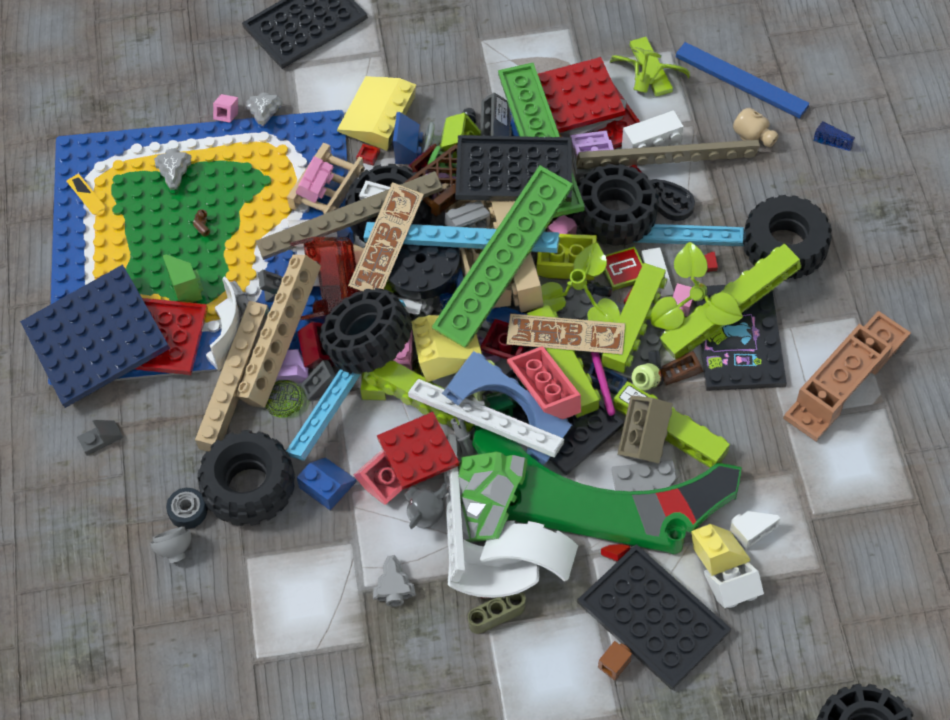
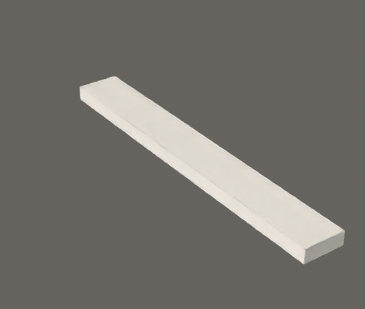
M418 379L408 392V397L551 457H555L564 444V439L469 399L465 398L457 406L442 394L444 389Z
M449 434L447 440L457 457L456 435ZM458 466L444 472V482L447 484L448 489L445 499L450 580L452 582H459L465 571Z

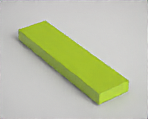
M647 37L630 41L631 49L632 47H638L653 51ZM633 51L637 61L641 63V69H643L645 56L643 57L640 53ZM650 55L648 57L645 74H649L650 79L660 65L657 57ZM661 69L653 80V84H649L656 97L673 92L670 81L664 70Z

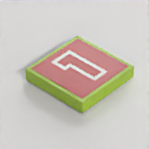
M631 247L605 255L607 266L604 273L613 291L634 285L643 266L636 248Z

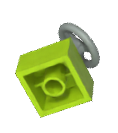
M466 113L447 117L441 135H434L435 124L430 122L424 136L422 153L433 144L441 146L440 151L446 152L455 144L458 145V135L481 136V130ZM454 152L452 158H457V152Z

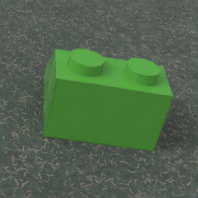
M167 254L163 255L178 301L193 303L202 300L201 291L204 290L197 269L193 270L189 262Z

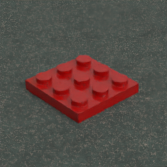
M433 412L377 435V440L402 490L459 466V461Z

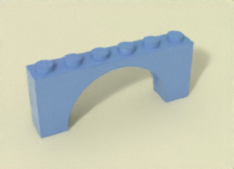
M475 351L471 353L442 392L444 396L457 406L468 396L480 391L501 392L518 402L525 411L529 424L563 438L572 426L567 419H560L545 413L528 390L522 388L515 379L506 376L498 366L492 365L482 354ZM530 447L526 450L527 454L542 465L550 458L549 455Z

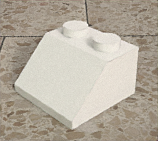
M749 562L711 576L708 570L704 571V575L716 600L724 608L735 607L738 603L754 600L757 596L764 594L759 571Z

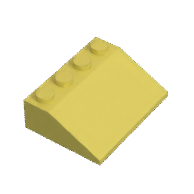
M365 76L337 132L388 151L394 137L397 112H401L404 115L407 114L415 98L416 84L401 78Z
M428 315L411 321L418 360L426 382L457 373L473 351L482 354L477 333L470 344L464 348L432 329L439 316Z

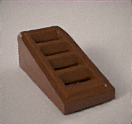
M694 351L661 366L663 369L660 370L666 385L704 372ZM683 365H685L686 368H687V369L684 370V371H683V369H682V367H681V366H683ZM674 368H678L680 373L676 374ZM670 370L672 376L668 377L666 371Z

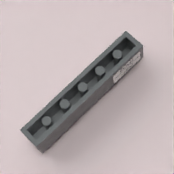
M495 92L482 100L481 136H509L510 108L507 100Z

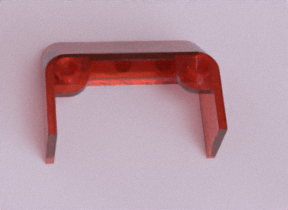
M310 237L290 242L291 247H304L305 255L321 265L318 276L322 300L315 301L312 309L313 314L300 316L301 320L325 319L343 299L352 296L356 292H360V290L348 286L356 269L354 247L349 238Z

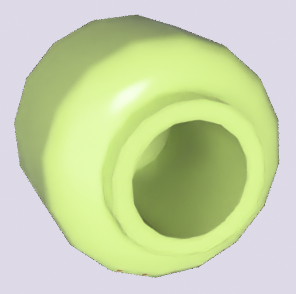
M647 363L637 366L632 372V382L640 390L653 389L661 381V372L654 364Z

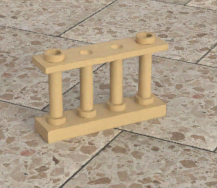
M323 143L315 156L323 160V162L332 163L350 170L346 177L334 174L332 181L341 185L337 191L326 188L324 195L332 198L328 205L318 201L313 203L305 197L303 198L296 194L297 187L307 170L306 168L287 196L289 208L296 210L299 205L305 204L323 211L324 214L339 208L346 194L349 193V187L355 178H358L360 173L365 170L362 157H358L355 164L332 156L330 145Z

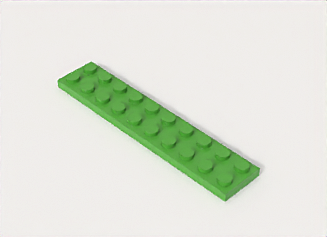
M534 63L498 70V76L518 135L526 137H560ZM573 172L572 202H563L553 218L584 211L585 206Z
M539 165L433 324V330L464 348L470 344L572 190L573 184Z

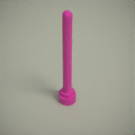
M591 352L607 414L613 416L615 409L599 352Z

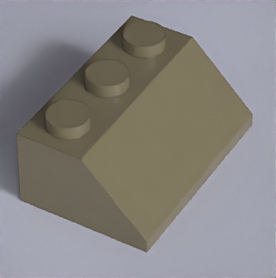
M631 395L617 455L659 464L660 458L663 455V445L667 436L673 403L650 397Z

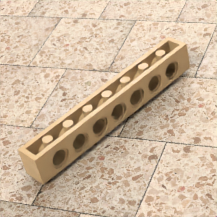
M292 255L271 310L267 315L265 325L260 332V337L253 350L250 362L246 367V372L238 387L235 397L250 406L265 408L321 268V265L307 255Z

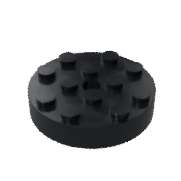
M402 244L387 282L395 292L407 298L422 300L439 296L456 282L460 274L461 258L459 248Z

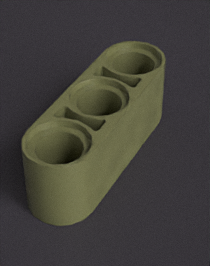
M520 592L510 596L497 597L472 609L468 613L469 629L475 634H480L521 615L526 607L525 594ZM513 600H519L521 604L513 605L511 604V602ZM495 609H499L502 611V613L493 614L492 611ZM476 618H480L483 620L479 624L473 622V620Z

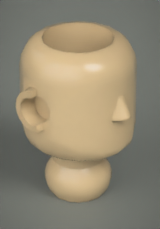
M752 108L743 109L733 124L734 131L744 141L761 140L765 146L772 147L779 137L776 131L769 130V120Z

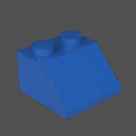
M401 112L396 114L393 137L395 164H411L422 153V147L419 145L423 143L424 134L420 132V124Z
M326 457L310 462L297 476L299 488L330 511L357 482L354 477Z

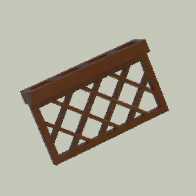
M457 144L405 181L406 183L424 176L427 172L435 171L440 183L450 184L448 189L438 192L435 199L431 200L429 197L422 198V201L432 208L431 213L436 217L458 201L455 200L456 179H452V174H456V168H452L451 163L457 164V158H451V155L457 152ZM449 163V168H438V164ZM439 173H449V178H439Z

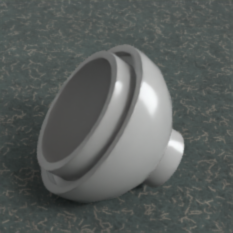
M185 527L165 531L152 538L153 541L149 543L150 547L156 554L168 558L170 563L180 561L186 558L184 552L190 545L191 531L190 529H185Z

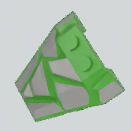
M500 452L461 458L458 466L464 540L477 542L499 539L509 516L506 513L510 502L514 503L517 498L514 495L518 484L522 485L524 482L527 467L526 458L514 455L505 456Z

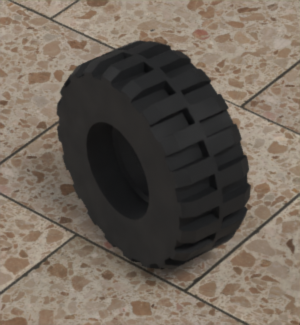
M622 164L599 166L593 171L586 173L584 178H581L577 183L585 208L584 211L573 213L575 223L584 234L596 235V241H599L600 244H610L612 246L630 245L634 241L641 240L643 235H648L655 225L659 207V194L654 183L648 180L647 175L643 172L640 173L636 168L626 167ZM607 200H620L627 203L630 207L625 210H612L606 208L601 203Z
M779 195L775 198L773 196L766 199L765 202L762 201L757 204L748 215L743 235L744 252L749 256V261L754 266L760 259H765L769 256L773 249L784 244L777 241L771 233L778 230H789L795 232L803 239L802 242L797 244H786L800 259L801 268L786 280L789 278H802L803 275L812 274L814 269H819L827 257L832 239V228L826 214L822 213L821 209L816 204L813 205L810 200L801 199L795 195Z
M375 288L356 292L352 296L343 299L326 316L325 323L321 327L320 340L322 347L335 366L345 372H353L355 374L373 372L377 368L384 367L389 361H393L399 352L403 351L405 344L410 339L412 330L411 317L399 298L388 290Z
M853 684L851 689L843 687L838 690L836 695L832 694L824 706H822L816 720H913L914 714L909 707L906 708L903 705L904 701L899 696H893L890 694L891 691L886 688L881 690L873 684H868L867 687H862L861 684Z

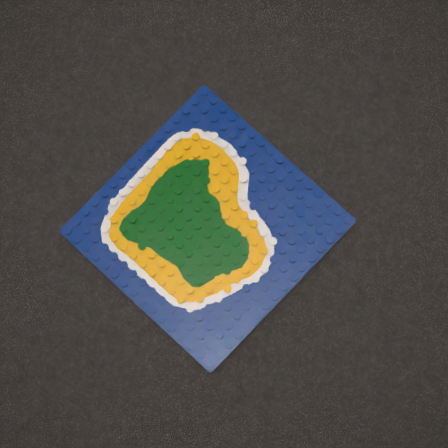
M343 110L272 116L264 126L258 124L255 118L232 120L231 122L214 121L58 136L56 138L51 304L122 264L142 298L178 301L163 255L167 254L189 262L193 270L197 269L204 290L201 291L202 300L193 303L207 304L208 307L192 373L218 371L207 359L206 354L211 351L210 345L222 332V322L215 311V307L227 299L222 278L226 277L229 282L236 281L242 291L247 293L249 301L268 305L269 311L271 310L274 301H265L264 290H261L259 286L258 273L263 269L284 277L292 255H295V252L288 250L263 260L256 240L287 229L288 220H310L324 214L323 211L305 204L299 205L296 210L289 208L287 196L323 143L330 145L332 156L347 161L346 135L337 132L344 118ZM171 148L178 149L180 152H186L192 157L191 165L187 166V171L182 175V181L175 190L169 189L165 182V177L156 168L154 160L158 155L165 154L166 150ZM329 163L334 167L332 173L342 177L347 176V169ZM80 174L104 204L105 208L93 215L67 183V180ZM331 180L330 184L325 183L324 187L337 191L341 184ZM323 195L322 199L318 197L317 201L328 205L332 198ZM345 197V199L343 200V202L341 203V205L339 206V208L346 206V205H345L346 197ZM200 209L207 212L205 225L210 229V234L206 237H203L193 226L194 217ZM350 227L337 231L339 239L354 244L353 231ZM340 261V285L313 286L288 350H299L302 356L298 331L311 322L325 323L326 316L332 312L336 305H339L343 299L357 292V289L348 286L351 280L352 265ZM238 306L239 313H240L241 320H242V317H243L244 314H243V311H242V310L240 309V307ZM133 369L114 381L181 374ZM48 378V384H49V386H50V387H53L52 384H51V382H50V380H49V378Z

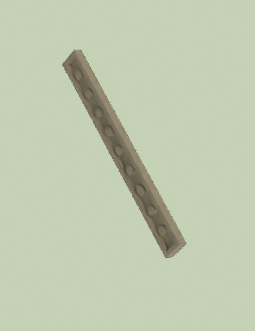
M758 140L585 151L578 152L576 167L577 169H591L599 166L604 167L607 164L642 166L645 164L756 157L760 144Z
M435 171L401 184L403 187L424 194L422 198L443 191ZM389 189L256 240L262 259H268L378 216Z

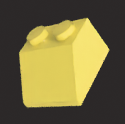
M712 524L691 531L693 549L711 576L750 562L749 556L731 531Z

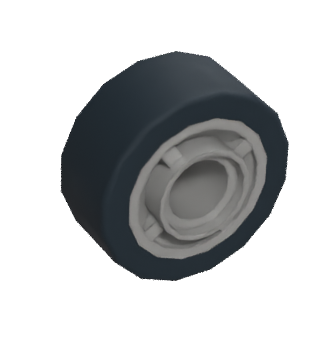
M194 488L178 489L171 494L166 504L167 514L171 522L175 526L185 527V529L195 528L200 525L206 518L208 511L202 494ZM191 506L190 509L183 510L185 507Z

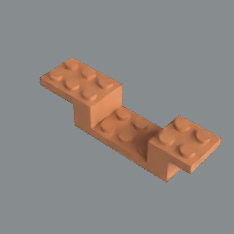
M877 311L865 326L858 324L800 388L797 401L784 414L783 419L817 442L840 416L845 401L870 373L876 375L910 337L911 332L880 311Z

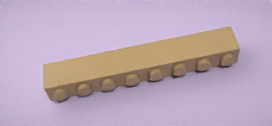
M249 301L195 438L200 450L210 451V446L215 441H222L225 437L239 398L235 397L238 387L246 372V367L250 362L253 350L260 337V332L267 320L269 313L268 305Z

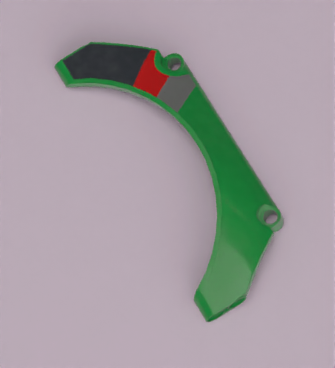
M483 428L475 431L473 438V448H475L478 455L500 452L505 456L514 455L527 459L525 479L523 484H518L514 495L517 498L514 503L510 502L506 511L509 514L507 520L526 524L528 521L543 524L546 528L634 546L637 544L639 547L668 552L670 554H678L682 551L686 531L691 533L715 511L730 501L736 500L742 470L740 466L719 462L706 472L677 485L646 491H617L597 488L567 479L538 463L516 441Z

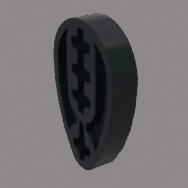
M651 180L655 188H658L656 189L659 194L658 212L672 221H682L692 215L695 199L689 190L666 180Z

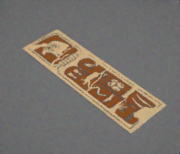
M392 182L348 286L360 291L375 288L384 289L424 194Z
M510 314L507 344L622 354L625 323Z

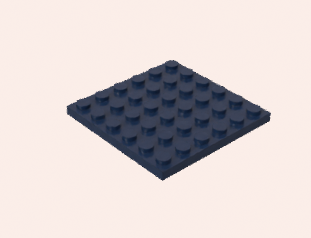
M123 264L20 321L64 408L170 349Z

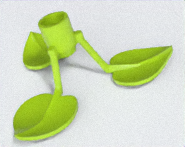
M632 47V50L640 53L643 57L645 56L642 73H639V65L641 63L620 55H613L610 59V63L614 61H627L635 66L634 80L636 81L633 90L647 93L649 84H653V80L661 69H673L684 73L688 78L690 77V71L682 66L660 63L650 79V75L645 74L648 57L650 55L661 58L662 55L638 47Z
M597 242L586 247L576 257L574 261L575 270L570 273L571 281L567 283L568 286L564 293L562 286L555 282H548L541 286L543 305H549L552 311L558 312L565 307L566 301L564 296H567L571 287L576 290L584 289L594 306L588 311V320L617 323L620 312L615 302L608 298H603L597 304L587 287V274L592 277L599 276L605 271L607 266L606 257Z
M688 242L677 254L674 260V269L682 278L691 276V280L695 285L690 289V296L678 305L671 296L660 299L654 305L651 312V324L655 327L666 330L678 328L684 320V312L680 307L691 299L694 301L705 299L706 303L710 305L706 309V316L714 324L729 325L743 317L736 299L731 294L720 292L715 294L710 301L707 295V287L694 278L703 277L706 274L708 265L702 251L692 242Z

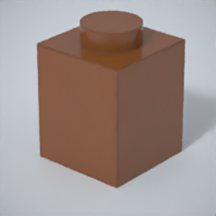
M614 641L599 659L598 668L613 680H616L631 662L632 653H630V649L626 645L618 644Z

